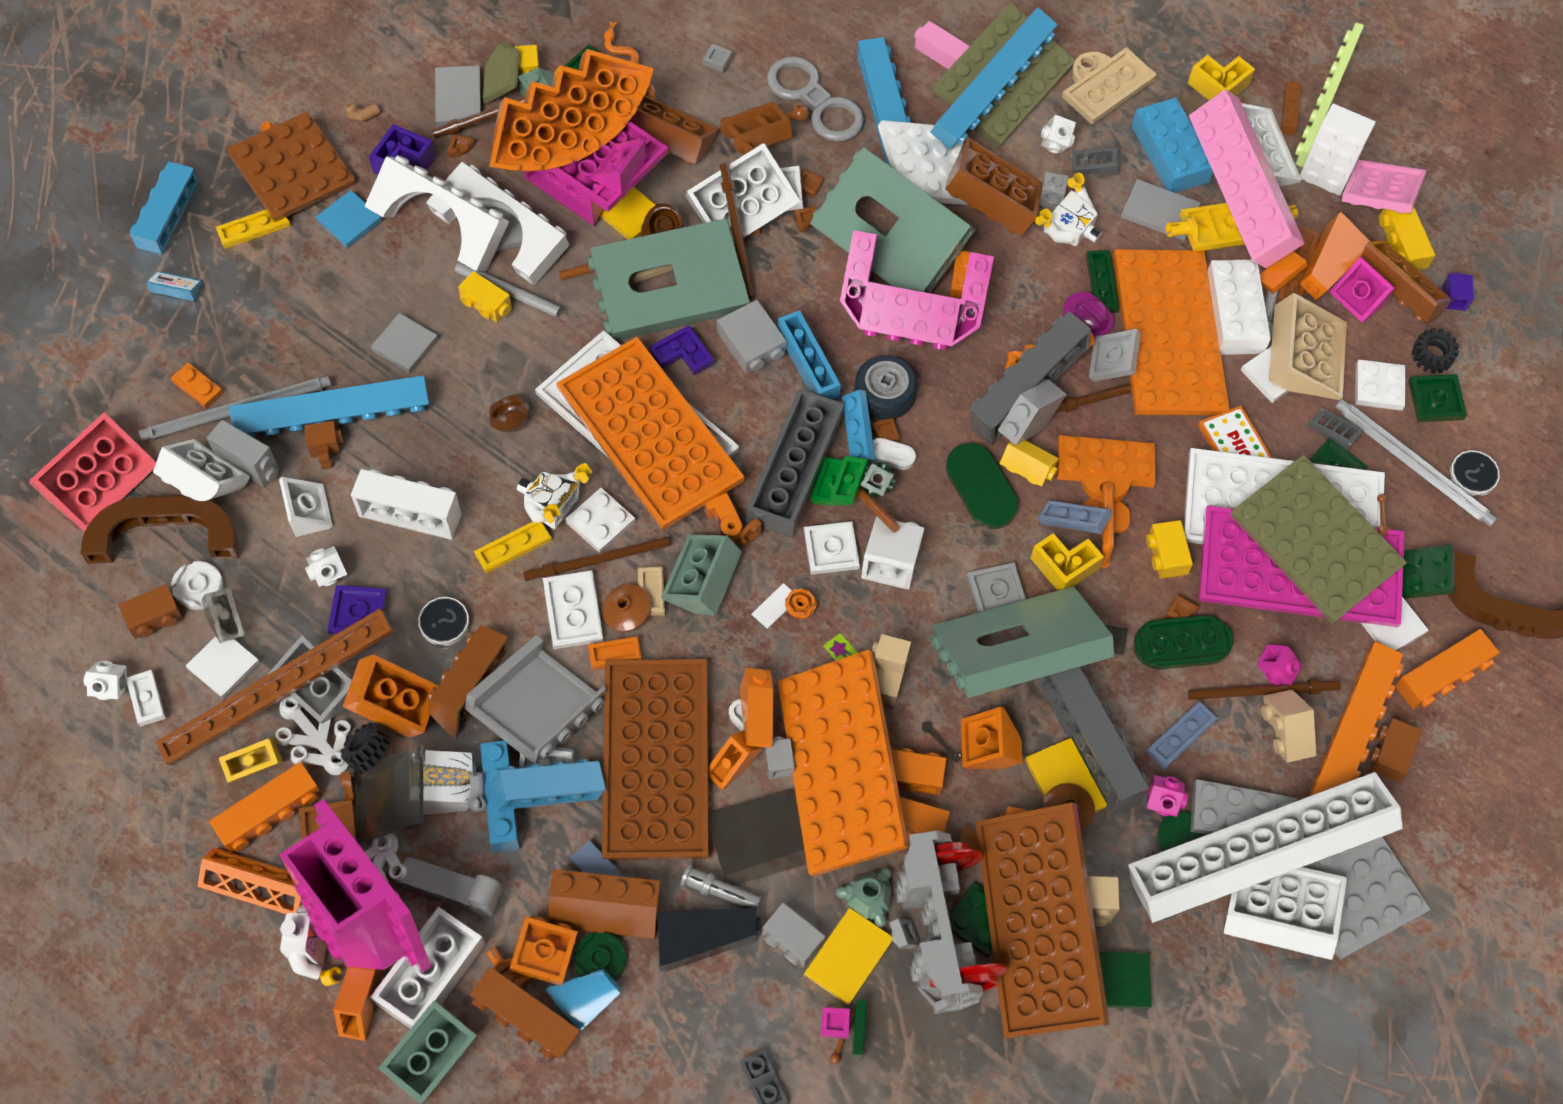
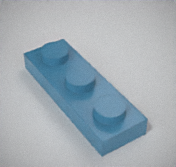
M857 390L842 396L850 457L867 459L869 463L875 460L867 396L866 391Z

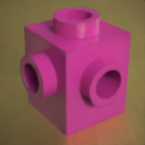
M1267 644L1257 662V666L1264 673L1266 679L1275 685H1292L1302 666L1295 653L1288 646Z
M1154 775L1147 795L1146 808L1155 810L1163 816L1172 815L1177 817L1179 809L1185 808L1188 794L1185 793V783L1174 777L1168 776L1165 778Z

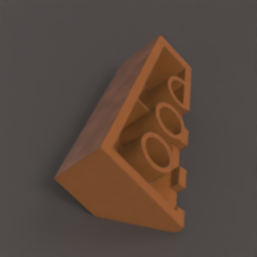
M482 624L476 632L470 633L466 647L463 651L459 650L457 652L451 669L447 668L444 671L438 688L434 687L428 696V702H430L429 713L454 739H457L460 733L459 723L461 720L467 721L470 713L465 710L467 694L497 669L507 651L508 637Z

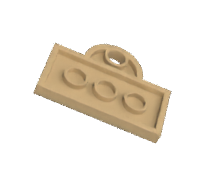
M1127 47L1112 58L1100 52H1087L1075 60L1072 69V78L1075 84L1063 91L1062 98L1093 125L1154 82L1157 74ZM1082 63H1089L1092 67H1084Z

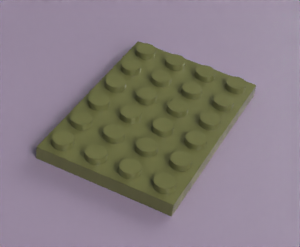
M1010 3L933 85L931 90L949 106H952L1028 17ZM1052 39L1047 45L1043 42L1041 45L1043 50L1035 59L1032 56L1030 57L1029 61L1031 63L1023 73L1017 72L1018 79L1011 87L1008 85L1004 87L1006 92L998 102L995 99L991 102L993 108L986 116L983 114L979 116L981 121L975 129L997 148L1074 64L1075 59Z
M1304 454L1230 513L1232 518L1332 625L1407 563Z

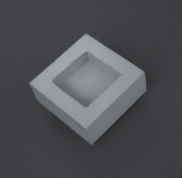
M712 44L703 58V65L723 73L732 58V51Z
M896 919L890 922L892 928L891 936L895 944L898 945V948L912 949L919 946L911 920Z

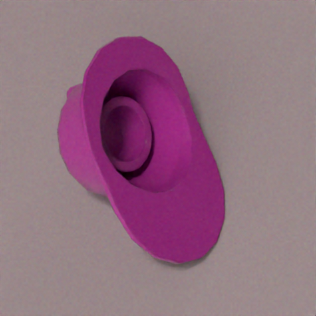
M1077 292L1069 296L1064 302V316L1070 311L1091 328L1094 339L1097 336L1107 335L1112 329V313L1091 293Z

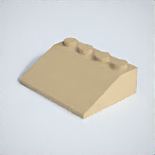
M1296 293L1275 304L1269 381L1287 391L1341 400L1343 398L1347 322Z

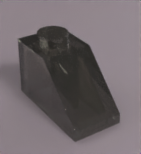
M230 587L204 594L201 601L209 625L218 642L223 643L244 637L245 633Z

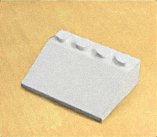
M1241 103L1278 185L1284 186L1299 183L1301 177L1272 109Z
M764 143L729 164L731 179L734 180L736 187L734 194L743 238L801 202ZM718 171L688 190L685 196L703 223L726 218L733 244H735L725 193H722L721 182H723L721 171Z
M1300 867L1231 894L1224 934L1332 960L1338 941L1347 877Z

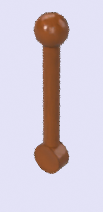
M1380 494L1377 496V501L1380 503V526L1378 533L1385 536L1389 531V528L1385 525V502L1387 497L1384 494Z
M850 1009L849 1026L855 1012L853 1009ZM839 1038L836 1050L830 1056L831 1063L838 1064L840 1062V1052L845 1039Z

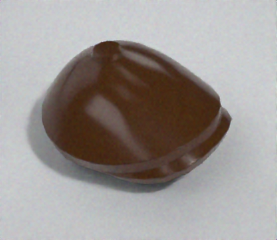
M661 203L655 205L645 216L641 226V235L647 236L684 228L685 220L683 215L676 207L670 204Z
M513 394L493 403L489 410L490 425L501 432L518 431L524 425L528 416L529 408L527 402L520 395Z

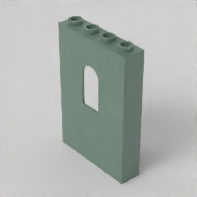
M864 147L855 153L852 164L841 173L838 184L827 193L826 201L822 207H819L814 212L813 220L810 223L848 253L850 251L853 230L877 234L878 239L872 271L893 287L925 293L932 292L976 231L973 226ZM870 196L899 217L886 237L857 215L856 204L862 197Z
M726 218L591 247V256L587 257L590 271L594 270L596 278H592L595 292L600 291L601 299H598L600 312L605 313L607 318L604 321L605 331L607 334H611L615 341L722 318L750 303ZM672 265L677 285L642 293L635 292L630 288L629 278L632 274Z
M1074 586L932 625L933 636H930L934 651L938 650L942 663H946L949 675L955 677L958 689H963L968 698L1114 657L1113 635ZM1020 625L1023 626L1029 635L993 646H983L977 642L981 636Z

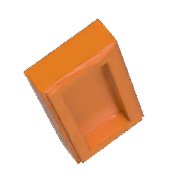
M1292 251L1260 274L1261 285L1274 294L1305 269L1307 261Z
M638 636L588 644L592 671L605 669V660H642Z

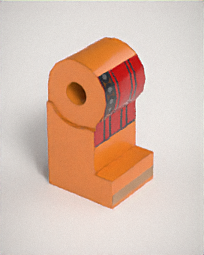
M725 493L707 502L704 505V511L708 519L715 517L720 527V535L728 536L733 543H736L742 530V524L728 494Z

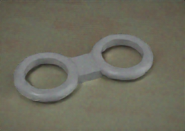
M795 56L785 57L776 61L770 67L767 80L772 92L782 99L791 101L801 100L813 111L811 116L812 125L820 136L835 142L847 141L855 137L862 130L864 117L860 107L850 99L831 97L818 84V70L811 62ZM787 67H798L808 73L810 82L800 90H788L779 85L776 79L777 74ZM841 107L852 113L855 122L849 129L833 131L823 125L821 115L827 109Z

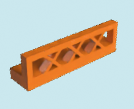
M213 848L202 858L197 887L284 914L296 913V909L302 906L301 898L294 888L295 883L288 870L217 848ZM208 870L216 872L221 882L214 883L208 881ZM234 878L241 880L247 889L243 891L235 889L231 880ZM259 886L265 887L271 897L267 899L260 897L255 888ZM283 894L294 896V907L286 905L280 896Z

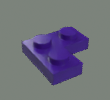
M689 325L649 346L650 354L661 369L680 358L683 359L693 375L714 365V359Z

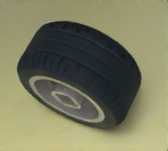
M881 355L870 358L859 368L855 378L854 391H866L868 411L871 417L873 416L881 420L895 419L904 415L913 406L917 394L918 380L915 371L905 360L890 355Z

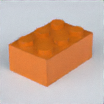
M373 654L358 661L343 707L410 738L424 733L430 716L428 696L434 687L438 688V685Z

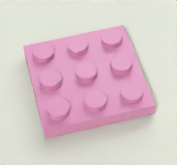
M1358 159L1343 192L1342 202L1352 205L1371 206L1375 209L1395 210L1399 213H1411L1424 183L1427 170Z

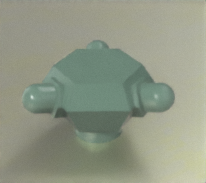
M883 868L880 872L876 873L869 872L850 880L847 886H839L836 889V895L839 898H845L847 905L866 919H874L878 927H884L887 923L885 914L890 908L892 886L889 884V879L892 873L888 868Z

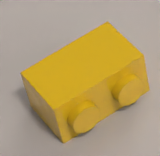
M1181 520L1152 524L1149 533L1146 534V544L1148 548L1152 549V567L1155 571L1157 570L1159 579L1188 575L1193 563Z
M268 738L219 758L228 783L283 763L274 738Z

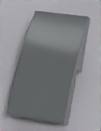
M765 1050L739 1061L757 1104H788V1100L777 1080L776 1073Z

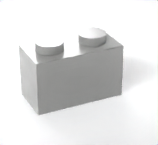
M784 903L780 905L762 929L763 939L773 948L778 946L785 952L784 956L794 965L799 963L803 967L806 966L825 940V935Z

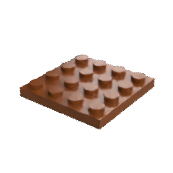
M308 111L227 147L228 155L274 222L355 185L354 177Z

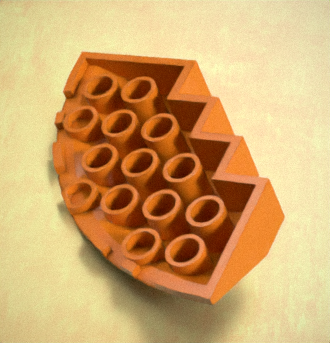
M587 49L582 54L579 70L562 65L555 70L552 86L532 81L527 87L524 103L509 98H504L500 102L489 167L510 171H542L562 167L573 163L576 159L579 161L593 154L622 131L635 114L649 87L654 68Z

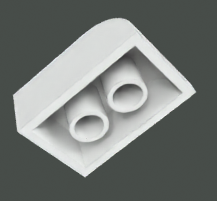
M195 439L162 447L153 473L161 477L162 481L173 485L183 495L198 501H206L239 491L245 487L250 477Z

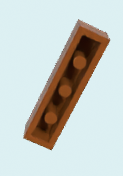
M1287 81L1285 85L1280 129L1282 134L1294 136L1296 132L1301 83Z

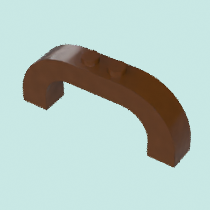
M173 494L170 497L147 495L146 497L117 501L101 510L91 520L84 532L81 555L88 564L113 563L114 548L118 538L127 530L139 526H202L208 530L207 549L213 559H238L239 542L229 517L214 502L210 500L198 501L180 494Z
M1455 551V594L1447 595L1456 608L1464 615L1479 623L1493 626L1497 630H1509L1523 637L1541 639L1563 637V609L1549 611L1489 595L1478 585L1475 579L1476 556Z

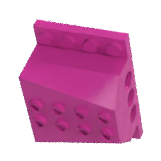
M629 121L622 131L609 143L601 146L602 148L579 161L576 159L573 163L558 168L542 171H524V178L594 226L602 210L604 209L609 212L668 153V147ZM639 138L644 140L646 161L622 194L590 178L614 144Z
M322 799L314 806L318 816L315 817V820L320 828L279 855L295 883L294 888L301 898L302 905L308 912L307 916L314 925L313 929L321 941L325 940L335 960L340 958L346 967L385 970L402 957L406 958L411 967L417 965L422 973L432 967L410 910L325 800Z

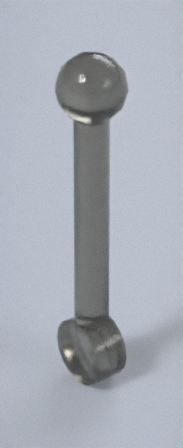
M923 722L922 731L929 733L952 756L954 762H960L962 760L961 754L955 753L932 729L930 722Z

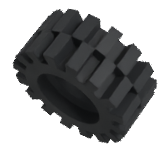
M1432 328L1431 331L1427 329L1419 335L1411 351V355H1414L1412 359L1414 362L1418 361L1417 366L1419 368L1424 366L1423 371L1427 372L1428 369H1431V373L1435 374L1437 370L1438 373H1443L1444 370L1447 371L1452 366L1459 354V344H1454L1457 339L1455 337L1450 338V332H1447L1445 335L1443 334L1444 329H1439L1436 332V328ZM1427 346L1438 347L1444 355H1433L1429 352Z
M374 723L364 724L360 730L357 728L354 731L355 734L348 737L350 740L345 741L343 744L345 747L341 749L342 754L340 756L342 760L358 773H361V771L366 772L367 768L369 770L372 769L373 764H378L380 762L379 758L385 756L384 751L389 749L390 737Z

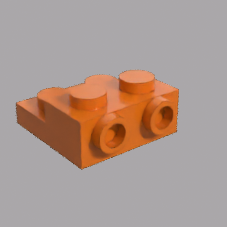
M525 916L509 971L562 986L577 931L572 930V927L566 924L559 923L553 925L546 923V920L539 916H531V918Z

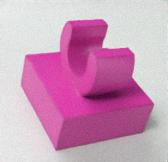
M822 1007L821 1037L848 1039L850 1009Z

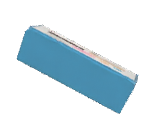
M157 271L146 284L152 293L195 301L202 285V280Z

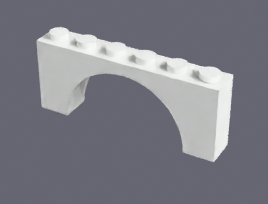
M396 155V158L386 156L364 207L382 217L394 218L400 207L414 196L431 193L440 197L452 208L460 224L462 243L457 260L475 271H487L509 221L502 218L503 214L492 208L490 210L483 207L484 203L478 199L465 197V192L456 187L449 188L446 186L447 182L436 176L433 178L428 176L427 170L419 166L413 167L409 165V160L402 156Z
M461 162L445 180L447 182L446 186L449 188L456 187L465 192V197L482 201L484 203L483 207L504 210L521 223L523 232L522 245L512 266L519 276L533 286L537 284L569 246L566 239L567 234L559 226L555 228L551 226L545 216L540 213L536 215L528 204L523 201L521 203L516 201L514 195L507 189L503 191L499 189L498 184L490 177L485 179L481 176V172L473 165L467 166ZM433 194L426 202L432 213L447 224H450L457 218L452 208L440 197Z

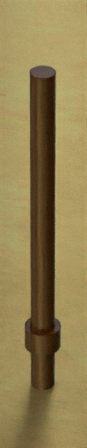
M525 96L515 100L524 103ZM499 106L460 120H450L446 125L432 129L433 136L437 138L448 133L455 134L461 132L462 128L493 118L498 115Z
M723 163L719 165L723 181L721 182L722 193H725L738 262L748 298L751 299L755 295L734 191H736L735 182L731 179L729 164Z
M1131 383L1077 398L1073 396L1064 398L1055 413L1074 411L1077 407L1131 393Z
M668 537L553 565L552 562L542 564L541 568L524 571L523 575L525 581L542 577H553L558 573L669 547L670 543Z
M1310 679L1307 682L1292 683V685L1272 684L1188 690L1187 694L1189 700L1270 695L1288 690H1293L1295 693L1308 692L1309 695L1320 694L1321 691L1340 690L1341 684L1339 680L1320 681L1319 679Z

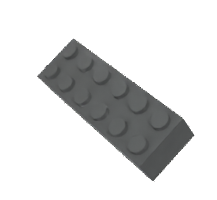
M1070 311L1064 317L1059 316L1054 321L1053 328L1048 333L1043 332L1036 340V345L1031 350L1029 348L1026 349L1020 356V361L1015 366L1010 365L1005 370L1004 377L999 382H993L987 389V394L982 399H976L971 405V429L991 446L1003 435L998 429L1019 395L1048 379L1055 383L1089 348L1091 328Z
M800 388L798 389L747 507L746 522L750 523L757 517L762 523V528L791 538L793 537L819 476L824 459L827 457L842 421L844 403Z
M1080 666L1041 677L1038 684L1068 739L1072 738L1100 790L1111 816L1113 817L1139 805L1149 788L1148 779L1142 771L1139 772L1135 765L1134 754L1130 749H1126L1122 742L1121 731L1117 726L1114 727L1110 721V713L1104 704L1101 705L1097 698L1098 694L1092 682L1089 683L1085 677L1084 667Z

